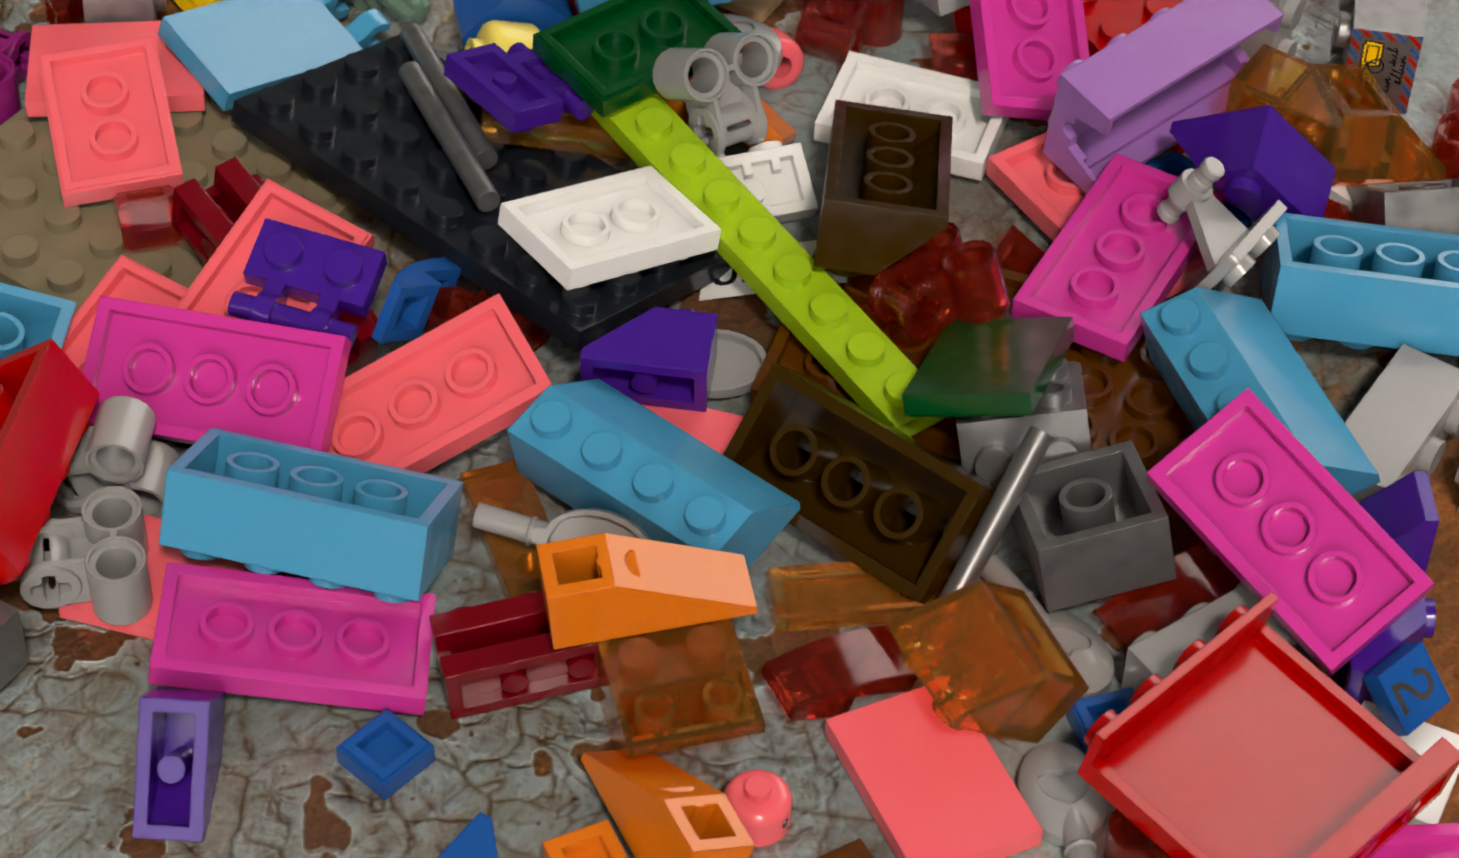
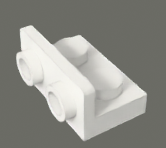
M766 141L754 145L746 153L726 156L723 152L722 155L717 156L779 223L815 216L819 207L801 142L782 146L780 141Z

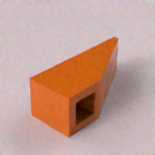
M609 533L536 545L543 598L554 650L758 614L743 554Z
M644 747L583 752L580 760L635 858L750 857L755 844L723 792Z

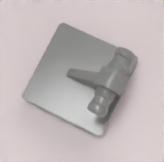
M1214 157L1205 158L1199 168L1186 169L1169 186L1168 198L1157 206L1158 216L1168 224L1176 223L1183 213L1187 212L1206 266V270L1188 290L1195 287L1213 288L1217 291H1222L1226 286L1231 288L1254 265L1255 259L1281 234L1273 224L1288 209L1280 200H1277L1247 229L1212 195L1213 183L1225 174L1223 164Z

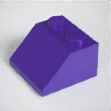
M1271 105L1172 121L1169 132L1197 168L1200 167L1201 162L1207 157H1214L1223 164L1225 174L1213 184L1224 194L1228 201L1240 208L1254 222L1277 200H1280L1288 208L1284 213L1324 217L1336 168Z

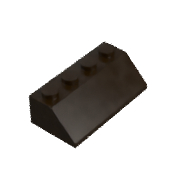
M835 100L825 166L814 267L826 268L829 272L843 277H855L861 273L877 275L947 229L950 199L952 116Z
M773 363L723 454L800 502L801 509L791 519L789 524L921 604H925L946 584L997 489L994 485L807 375Z

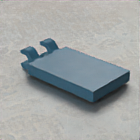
M223 0L162 17L158 35L220 108L226 111L233 109V103L236 99L347 56L350 53L380 43L374 35L389 30L391 23L378 9H370L360 14L351 24L343 27L337 19L345 17L350 12V8L343 0Z

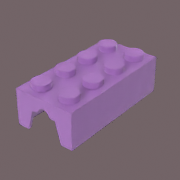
M1185 0L1171 9L1168 7L1160 9L1146 24L1129 34H1118L1107 43L1104 49L1084 61L1077 59L1064 68L1057 79L1058 88L1053 109L1047 121L1048 130L1042 152L1086 194L1115 153L1143 164L1178 143L1169 132L1172 121L1225 113L1260 92L1264 76L1239 44L1266 28L1274 33L1277 32L1284 14L1268 0Z

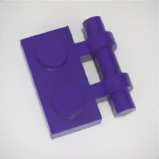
M521 42L513 44L507 53L497 44L492 43L446 55L444 75L512 133L527 132L534 127L561 121L562 113H571L577 119L584 120L594 110L533 49H529Z
M265 218L243 271L247 284L263 288V290L257 296L234 291L228 304V315L245 320L346 336L352 342V348L357 336V325L340 321L339 317L342 311L367 317L387 266L386 254L384 251ZM291 296L316 303L317 306L309 312L285 305L287 297Z

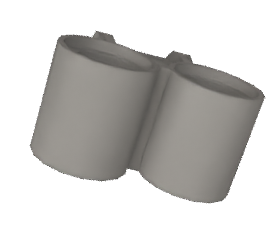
M718 33L708 40L704 48L677 47L669 48L662 52L656 59L653 67V82L656 90L664 98L671 101L686 102L689 127L716 156H720L724 152L725 147L743 141L753 145L764 141L767 136V116L761 104L758 86L768 83L776 74L779 64L778 51L774 42L768 36L761 33ZM740 51L742 53L741 67H739L738 65V55ZM692 65L694 77L690 85L688 72Z
M114 396L105 399L99 405L94 426H89L87 432L79 440L69 463L71 467L70 472L57 490V499L65 511L72 514H81L82 504L88 495L100 488L122 486L132 490L139 496L143 514L162 518L166 471L180 456L172 447L165 443L151 440L156 417L148 404L129 396Z
M122 486L100 488L88 495L83 502L81 509L82 517L48 519L46 524L40 529L29 554L31 558L30 563L20 577V594L23 600L30 605L48 609L92 601L95 615L100 620L111 625L125 626L145 617L152 608L153 603L147 564L149 545L143 508L139 496L128 488ZM45 538L49 539L50 551H43V539ZM49 576H55L56 586L54 589L49 588Z

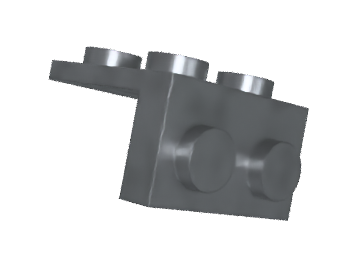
M1065 358L1062 359L1034 412L1030 416L956 417L962 467L998 487L1030 426L1046 432L1053 438L1041 463L1091 451L1081 364L1076 361H1067Z

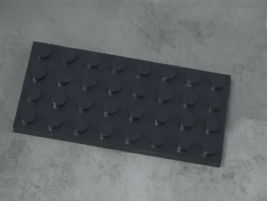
M400 35L392 36L385 41L350 53L347 56L234 100L232 121L434 257H445L460 267V274L492 296L499 293L507 306L576 352L654 307L663 308L721 278L732 268L714 250L688 257L684 260L673 261L633 274L622 275L567 291L498 225L500 205L503 202L624 171L615 169L588 152L583 145L569 140L547 125L534 127L527 132H510L457 86L498 155L497 163L492 168L484 171L499 194L500 203L497 208L490 212L479 210L399 77L400 67L406 62L414 61ZM440 58L441 61H442V63H443L444 66H445V62H446V61L443 60L442 58Z

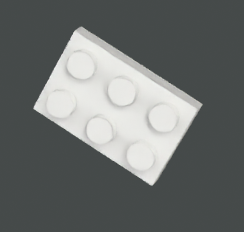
M849 51L815 121L814 140L829 143L835 100L952 116L951 174L982 181L987 169V159L993 155L1009 117L982 115L978 81Z
M651 165L503 202L500 205L498 225L567 291L717 250L722 230Z

